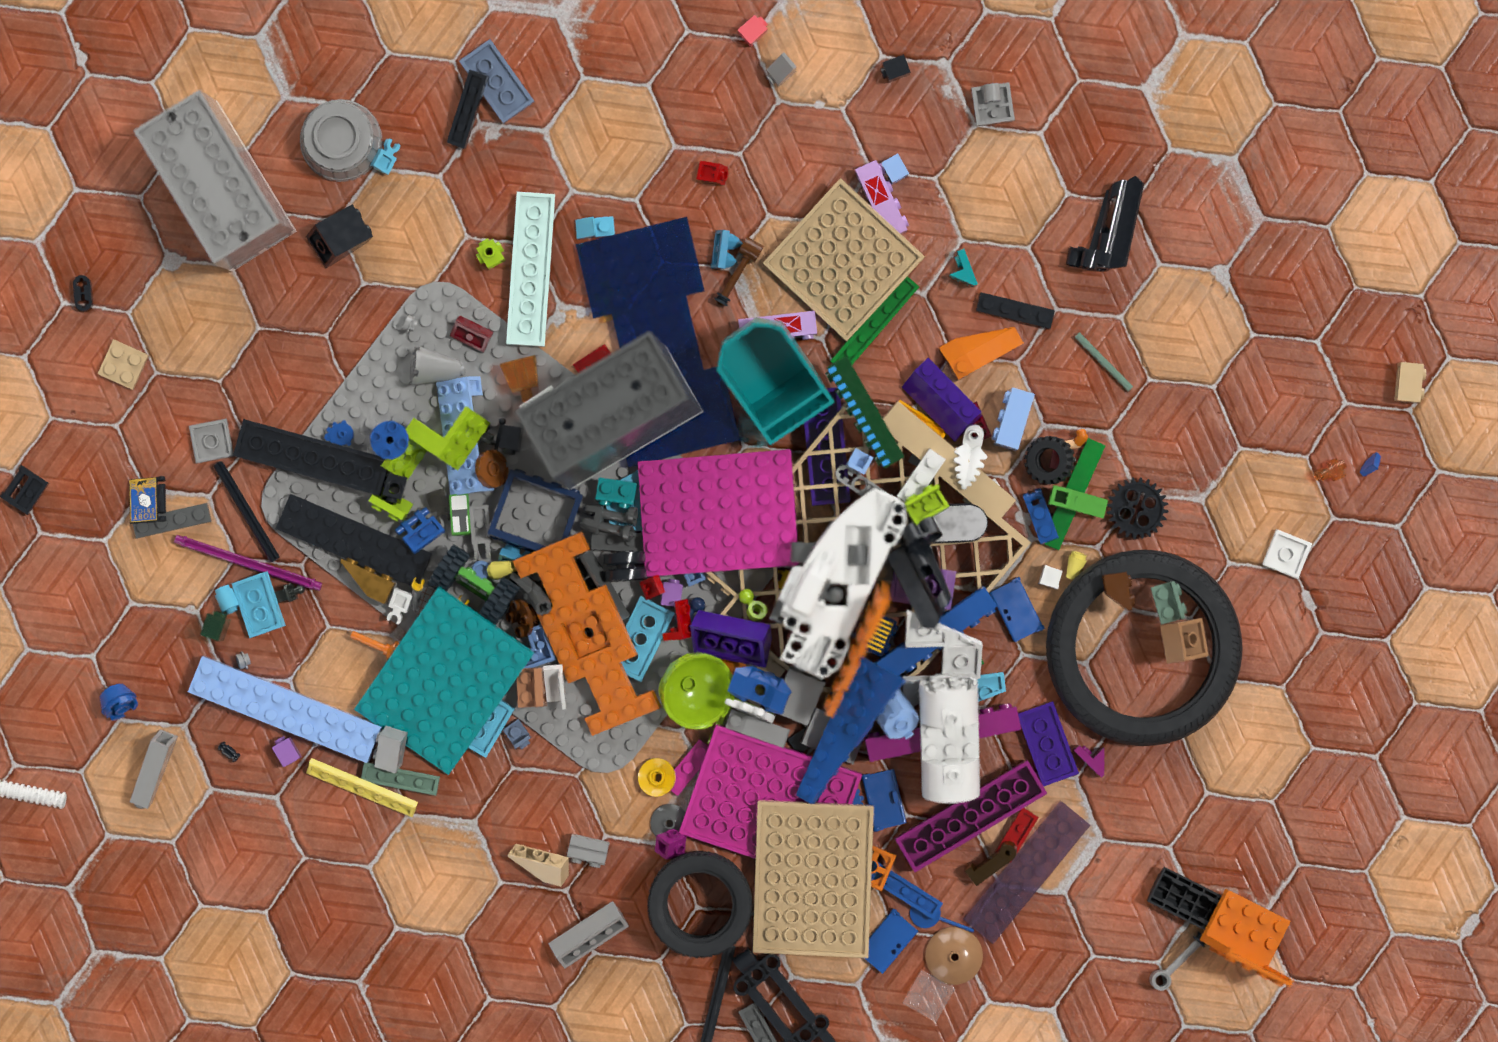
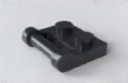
M20 464L18 467L19 471L5 492L2 491L0 497L26 515H29L50 483ZM27 475L29 477L16 498H12L11 495L23 477Z

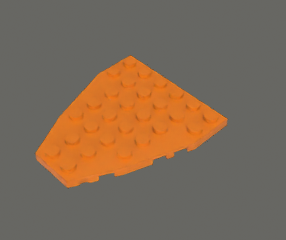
M881 580L879 584H875L872 590V601H867L864 608L863 621L859 622L856 628L855 639L852 638L849 643L848 656L844 657L840 665L839 677L836 676L832 684L831 695L828 694L825 699V715L833 718L844 695L843 691H847L859 667V660L866 653L869 644L868 640H872L890 602L889 584L886 581Z

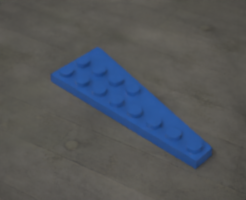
M864 657L860 658L859 667L847 691H843L842 701L833 718L830 717L796 796L810 804L818 800L827 788L828 782L833 776H836L839 772L838 769L844 761L848 760L852 750L858 747L873 727V722L879 714L885 711V706L888 702L894 699L895 693L900 686L905 684V679Z

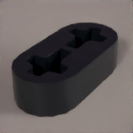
M79 275L73 281L74 302L78 310L87 312L93 307L92 283L88 277ZM81 279L87 282V285L84 286V292H82V288L78 286V283L81 282ZM82 295H85V300L89 301V304H86V308L79 305V302L83 301Z

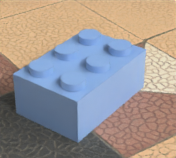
M1013 387L1010 391L1005 392L1002 402L1005 403V408L1000 410L997 418L1000 424L999 428L996 427L994 429L992 440L995 441L993 445L1013 451L1018 450L1035 394Z

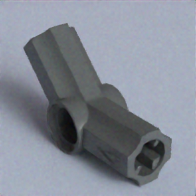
M517 570L513 572L509 581L520 587L519 591L523 593V598L533 606L535 612L539 615L548 614L552 608L544 585L539 581H534L529 575L520 579Z

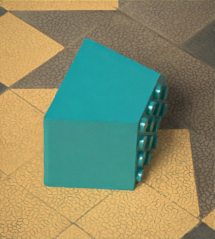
M755 317L724 338L717 371L770 445L834 403L814 366L782 321Z

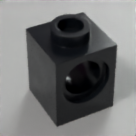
M388 473L382 499L391 505L401 504L407 478ZM397 487L400 491L397 494H392L389 492V489Z

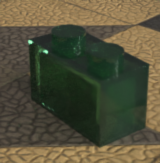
M220 611L207 613L200 635L216 641H224L231 619L226 618L227 614Z

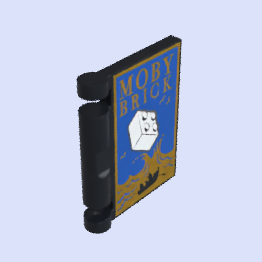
M165 476L129 479L130 524L166 521V516H159V513H166V485H158V482L166 481Z

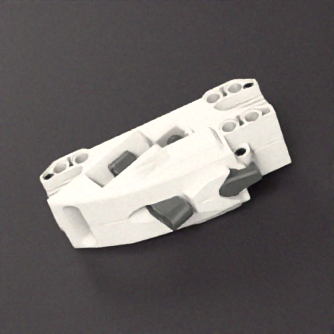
M874 488L854 502L833 521L818 543L791 542L790 562H803L805 564L804 566L792 568L769 618L781 625L784 620L785 627L793 631L781 657L782 660L821 678H825L839 669L849 647V636L890 547L898 542L906 524L904 503L900 499ZM896 514L903 517L900 525L892 523V517ZM887 532L895 535L893 542L888 543L884 540V535ZM831 584H848L847 604H826L825 599L836 603L843 597L842 589L839 586L830 587ZM800 624H809L810 630L803 632L800 629ZM836 640H844L846 643L845 647H836ZM793 641L801 642L802 648L794 649L791 644ZM834 657L838 663L831 666L827 663V659Z

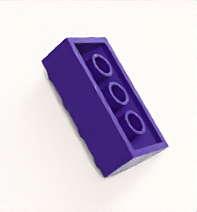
M929 357L914 370L902 386L911 398L954 442L965 433L968 426L973 425L982 416V412Z
M698 610L690 625L694 653H706L716 658L766 668L772 641L771 625Z

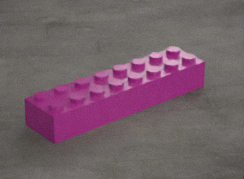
M1010 703L999 705L997 710H993L991 707L980 709V713H978L979 738L1021 730L1017 707L1012 706ZM916 726L912 731L914 735L908 739L905 737L890 739L886 734H879L878 731L868 733V737L864 738L869 761L873 762L921 751L920 726Z
M1025 760L980 787V795L976 799L952 803L894 839L913 871L917 872L1048 793L1029 761Z

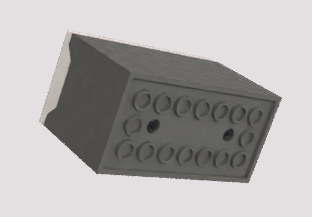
M649 331L517 409L515 412L552 478L572 490L701 414L703 410L667 347Z

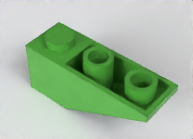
M1053 485L1047 505L1104 519L1108 500Z

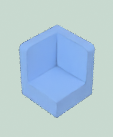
M898 154L882 162L891 185L909 175Z
M855 448L846 465L865 474L873 457Z

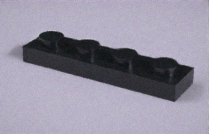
M469 70L446 143L466 149L488 81V75Z
M980 292L976 312L1051 329L1055 312L1052 309Z

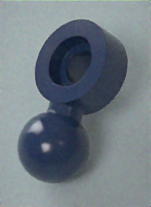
M695 597L690 602L691 623L694 619V613L698 612V610L703 611L705 608V601L700 597Z

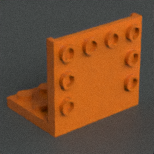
M1225 888L1200 941L1209 945V950L1228 961L1235 963L1237 960L1241 962V967L1249 971L1253 968L1257 970V975L1281 987L1284 984L1291 987L1294 981L1269 967L1291 921Z

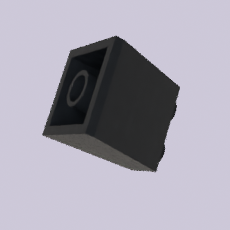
M353 204L315 224L306 235L307 240L326 269L368 243L373 237L371 228L364 223L360 211Z

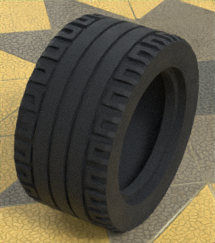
M709 851L688 852L666 863L654 878L648 895V916L657 937L671 950L691 958L712 957L730 949L743 936L751 918L752 895L745 876L729 859ZM692 873H707L717 877L727 886L732 897L733 907L728 921L719 930L708 935H692L683 931L674 923L669 914L668 895L670 890L678 880Z

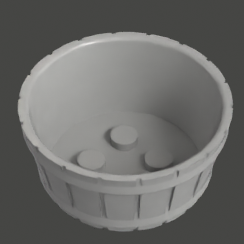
M331 100L316 107L305 119L300 133L301 152L308 166L319 176L327 180H335L336 182L355 180L371 170L372 166L370 164L378 149H382L381 128L374 115L364 106L349 100Z

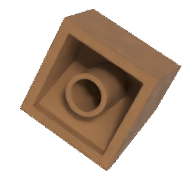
M1202 618L1160 625L1167 664L1209 656Z

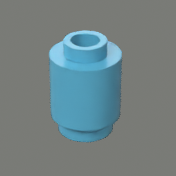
M225 585L215 590V598L222 613L226 612L228 615L238 610L239 602L233 588Z

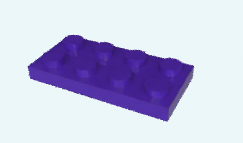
M1052 701L1018 713L1024 737L1043 787L1079 774L1054 702Z

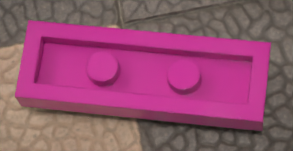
M700 739L675 768L676 780L671 791L677 796L702 766L708 746Z

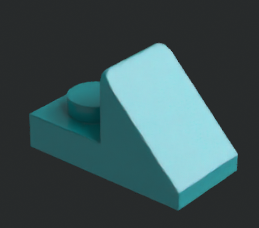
M961 249L956 252L957 256L954 258L958 268L961 267L962 270L950 274L949 277L975 287L978 283L965 249Z

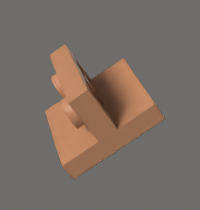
M543 667L525 668L517 677L518 708L547 706Z

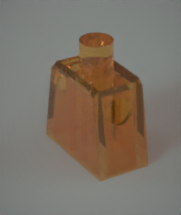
M536 355L501 363L500 367L511 392H520L522 402L533 397L531 389L539 387Z

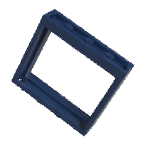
M520 469L510 470L487 537L531 553L546 547L496 529L513 479L575 500L562 539L569 537L583 498L580 491L574 488L572 490L562 488V485L557 482H545L544 478L533 475V477L525 475L526 472Z

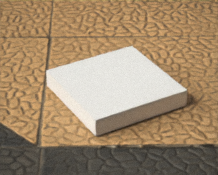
M1276 529L1262 565L1298 579L1312 543Z

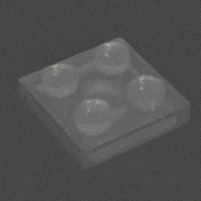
M921 969L902 1003L937 1022L955 988Z

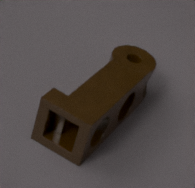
M1012 841L1003 842L998 851L977 866L972 862L968 864L965 868L966 874L978 886L1016 857V844Z

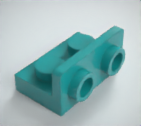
M599 477L595 500L599 501V505L610 506V503L618 504L619 508L628 509L629 506H634L637 483Z

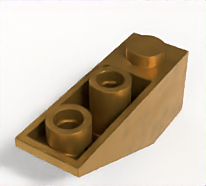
M348 557L347 560L341 559L340 562L366 596L387 604L396 584L392 582V577L383 573L382 576L374 573L375 569L366 565L364 568L357 566V561Z

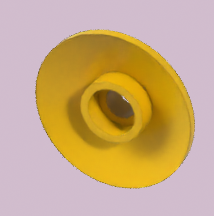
M660 758L646 761L638 773V782L641 789L646 794L654 797H660L670 792L676 780L673 766L668 761ZM660 774L662 778L657 782L656 776Z

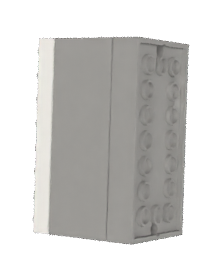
M196 91L134 130V133L214 264L229 271H234L297 232L221 105L203 91Z

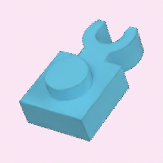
M392 139L385 140L384 150L378 149L370 166L385 175H389L397 159L393 154L400 149V144L396 143L391 148Z

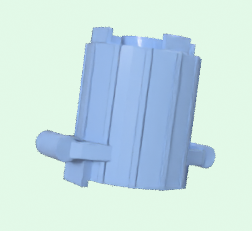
M898 689L894 699L888 702L885 706V711L879 714L876 721L890 739H901L903 737L908 739L914 735L912 731L916 728L920 719L901 689Z

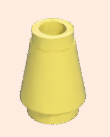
M1072 551L1069 554L1067 578L1074 580L1081 573L1087 562L1086 554Z
M513 560L493 561L487 566L488 576L495 580H499L516 571Z

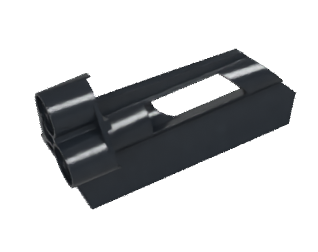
M1137 176L1129 180L1117 181L1106 191L1089 249L1080 246L1078 248L1070 246L1065 265L1096 272H1106L1110 269L1127 267L1144 183ZM1116 197L1109 229L1106 226L1111 199Z
M927 517L918 525L912 523L904 527L902 531V545L889 554L887 559L922 628L936 629L952 596L930 546L942 537V532L934 517ZM929 575H934L942 590L937 600H935L925 581Z

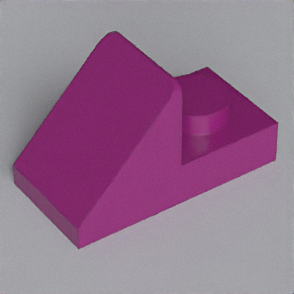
M1077 745L1073 751L1102 778L1104 776V748L1102 747L1091 757L1092 752L1085 745L1082 747Z

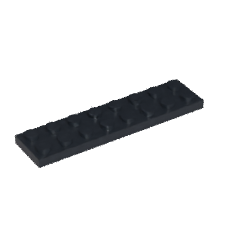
M243 419L233 453L234 457L377 496L382 494L388 472L387 469L381 466L385 459L378 455Z
M290 494L276 526V529L345 559L348 557L357 561V564L364 567L366 565L375 569L378 573L388 575L409 586H412L415 577L416 582L420 584L433 554L423 549L413 554L404 541L293 494Z

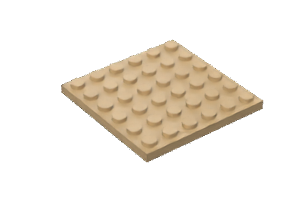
M840 178L763 264L841 337L848 341L925 256Z

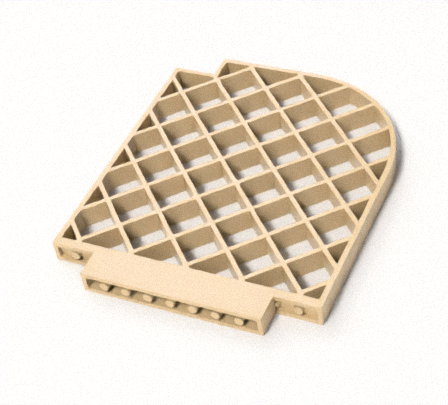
M897 401L883 417V420L894 439L898 441L897 444L901 451L902 446H904L921 461L930 448L946 459L933 477L934 486L936 484L939 485L938 477L940 476L971 504L979 506L988 518L1006 532V535L984 536L973 541L975 571L956 573V578L975 576L977 590L981 588V575L996 574L985 587L989 593L1031 543L1002 519L1016 499L979 468L976 469L980 472V475H974L976 481H970L972 485L967 486L963 490L961 485L958 484V481L961 479L956 478V475L960 473L955 471V467L960 466V464L954 462V458L959 457V455L954 453L956 449ZM847 403L842 406L793 465V473L798 469L799 486H794V491H800L802 519L796 520V523L803 525L804 543H808L807 523L835 521L840 516L837 487L846 485L842 482H837L834 453L853 452L857 448L868 454L869 449L864 442L866 436L863 432V446L834 449L833 425L838 419L854 418L853 415L843 414L846 411L844 406ZM828 432L829 449L812 451ZM830 454L832 483L803 485L801 464L807 456ZM903 458L898 461L899 477L871 479L870 467L865 472L866 478L874 484L900 481V489H902L905 481L910 477L904 476ZM857 480L854 485L866 484L864 480ZM833 487L835 516L806 519L804 490ZM905 510V514H906V524H905V526H907V525H908V513H907L906 510ZM1012 538L1021 544L1014 554H1012ZM1006 539L1008 561L1001 569L980 570L978 542ZM933 543L930 545H939L941 569L946 570L944 545L960 543ZM895 544L893 550L899 548L902 544ZM773 567L774 589L752 591L754 596L775 594V601L777 603L779 594L783 590L778 588L777 567ZM739 570L742 591L745 589L743 570ZM706 572L708 580L713 584L718 582L723 586L721 590L726 595L730 596L732 594L734 596L720 612V615L729 616L726 613L737 601L740 592L733 590L713 572ZM831 584L830 587L839 586L842 588L843 604H847L846 588H848V584ZM742 603L743 619L747 620L746 604ZM907 611L884 613L882 619L906 616ZM859 615L857 620H863L864 615ZM782 622V625L779 623H766L771 625V628H778L780 657L770 650L768 660L772 663L778 662L788 671L790 666L784 662L785 660L781 659L784 653L782 627H785L784 622ZM880 642V645H882V646H884V647H883V648H881V647H875V648H877V649H879V650H882V651H881V657H882L883 655L886 654L887 651H891L893 648H895V647L898 646V645L885 646L884 643ZM867 648L866 653L878 652L871 648ZM938 648L931 652L933 656L921 663L920 661L917 662V667L905 676H916L940 652ZM824 686L822 691L831 693L832 688Z

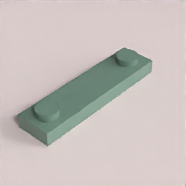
M364 762L361 776L363 780L373 784L437 795L440 776L399 769L395 774L374 767V763Z

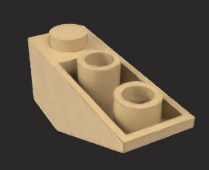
M515 844L508 854L510 859L545 883L561 887L569 876V857Z

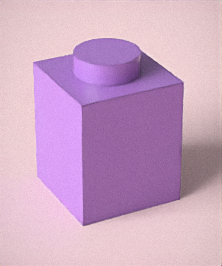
M668 579V582H664L665 593L662 594L661 605L675 607V601L681 600L683 585L679 584L680 580Z
M285 736L275 741L276 745L272 747L283 767L302 757L291 737L287 739Z

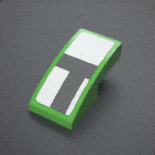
M469 494L449 495L452 536L471 535Z

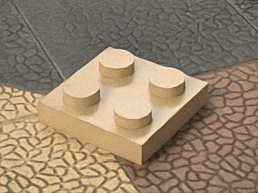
M113 339L98 375L134 390L149 355Z

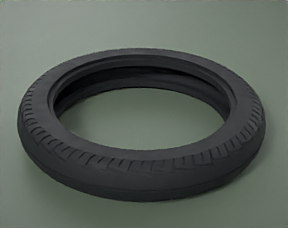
M1132 550L1117 553L1097 561L1082 571L1064 590L1053 610L1046 638L1047 664L1052 683L1060 699L1071 714L1091 731L1109 740L1127 745H1162L1180 740L1201 729L1225 705L1235 687L1240 672L1242 635L1238 617L1230 599L1221 586L1206 571L1191 561L1171 553L1156 550ZM1127 572V576L1130 575L1131 579L1150 578L1167 583L1175 581V584H1179L1180 589L1188 594L1202 610L1212 637L1211 664L1199 690L1179 708L1154 717L1127 716L1104 705L1092 694L1085 684L1076 659V636L1079 624L1087 608L1104 592L1102 575Z

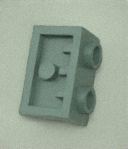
M1171 581L1150 587L1161 625L1185 619L1184 614H1187L1184 602H1180L1179 595H1182L1179 584Z

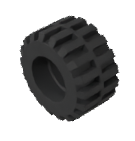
M1054 436L1040 437L1037 441L1031 443V447H1028L1026 450L1028 452L1027 455H1024V459H1026L1024 465L1028 468L1027 473L1032 475V479L1042 484H1058L1066 480V477H1070L1072 474L1071 470L1075 468L1073 465L1076 462V458L1073 457V454H1075L1074 450L1062 438ZM1047 449H1054L1059 455V465L1052 472L1045 471L1040 461L1041 455Z

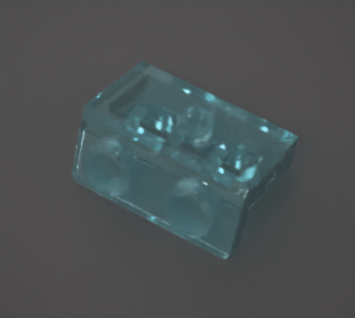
M740 414L735 433L738 441L749 443L750 440L757 441V445L768 447L769 443L750 416Z

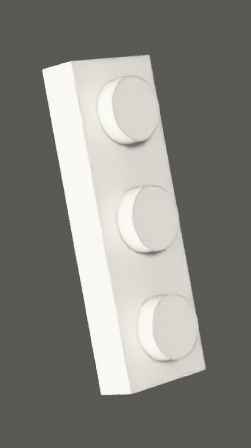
M929 448L897 497L906 502V499L911 495L916 494L917 496L923 493L922 490L929 485L946 459Z

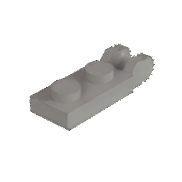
M489 505L469 506L474 559L478 560L480 557L478 544H485V556L487 559H491V538L487 537L490 528Z

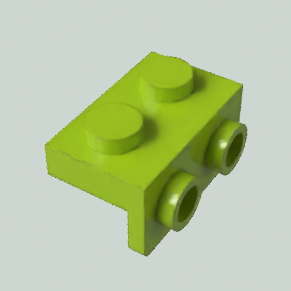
M931 484L922 490L923 493L917 496L913 494L906 499L904 508L913 523L918 525L923 519L934 517L949 508L947 501L939 490L938 484L935 486Z
M372 494L369 502L373 503L371 505L372 508L379 512L382 510L389 512L388 517L397 522L399 519L405 520L413 506L411 502L402 498L401 504L391 505L382 499V494L381 496Z

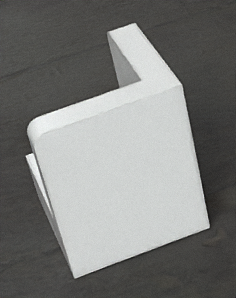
M1044 565L1038 584L1058 589L1063 571Z

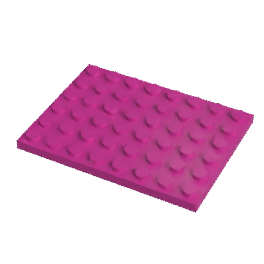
M791 449L638 462L643 547L646 557L645 569L647 577H653L658 574L659 576L799 565V562H790L791 542H798Z
M716 724L679 833L756 859L758 800L807 802L796 796V793L813 756L786 747L782 748ZM840 766L839 772L831 778L826 785L827 788L815 803L852 804L862 773Z

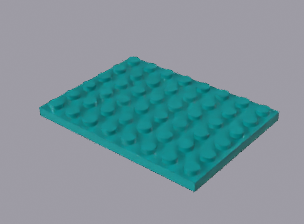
M438 587L354 710L374 724L381 726V729L389 726L408 732L406 746L449 775L529 662L534 652L453 595Z

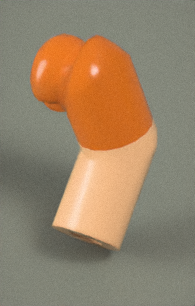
M1077 430V437L1075 439L1065 441L1071 445V449L1080 448L1088 440L1086 430Z

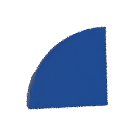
M1376 452L1370 456L1361 467L1359 473L1362 476H1367L1376 471L1380 464L1381 455Z

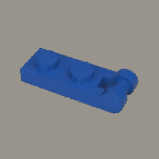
M1038 488L1033 493L1022 494L1040 544L1058 539L1059 536L1042 489ZM1039 499L1040 504L1033 506L1032 501Z

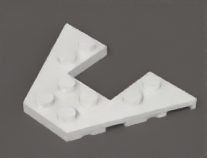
M907 610L905 647H943L941 674L955 673V675H962V678L966 680L969 677H973L976 680L980 679L983 646L981 641L938 623L936 629L922 628L916 614ZM935 675L903 676L906 682L902 685V692L912 706L920 703L919 682L922 679L929 681L930 676Z

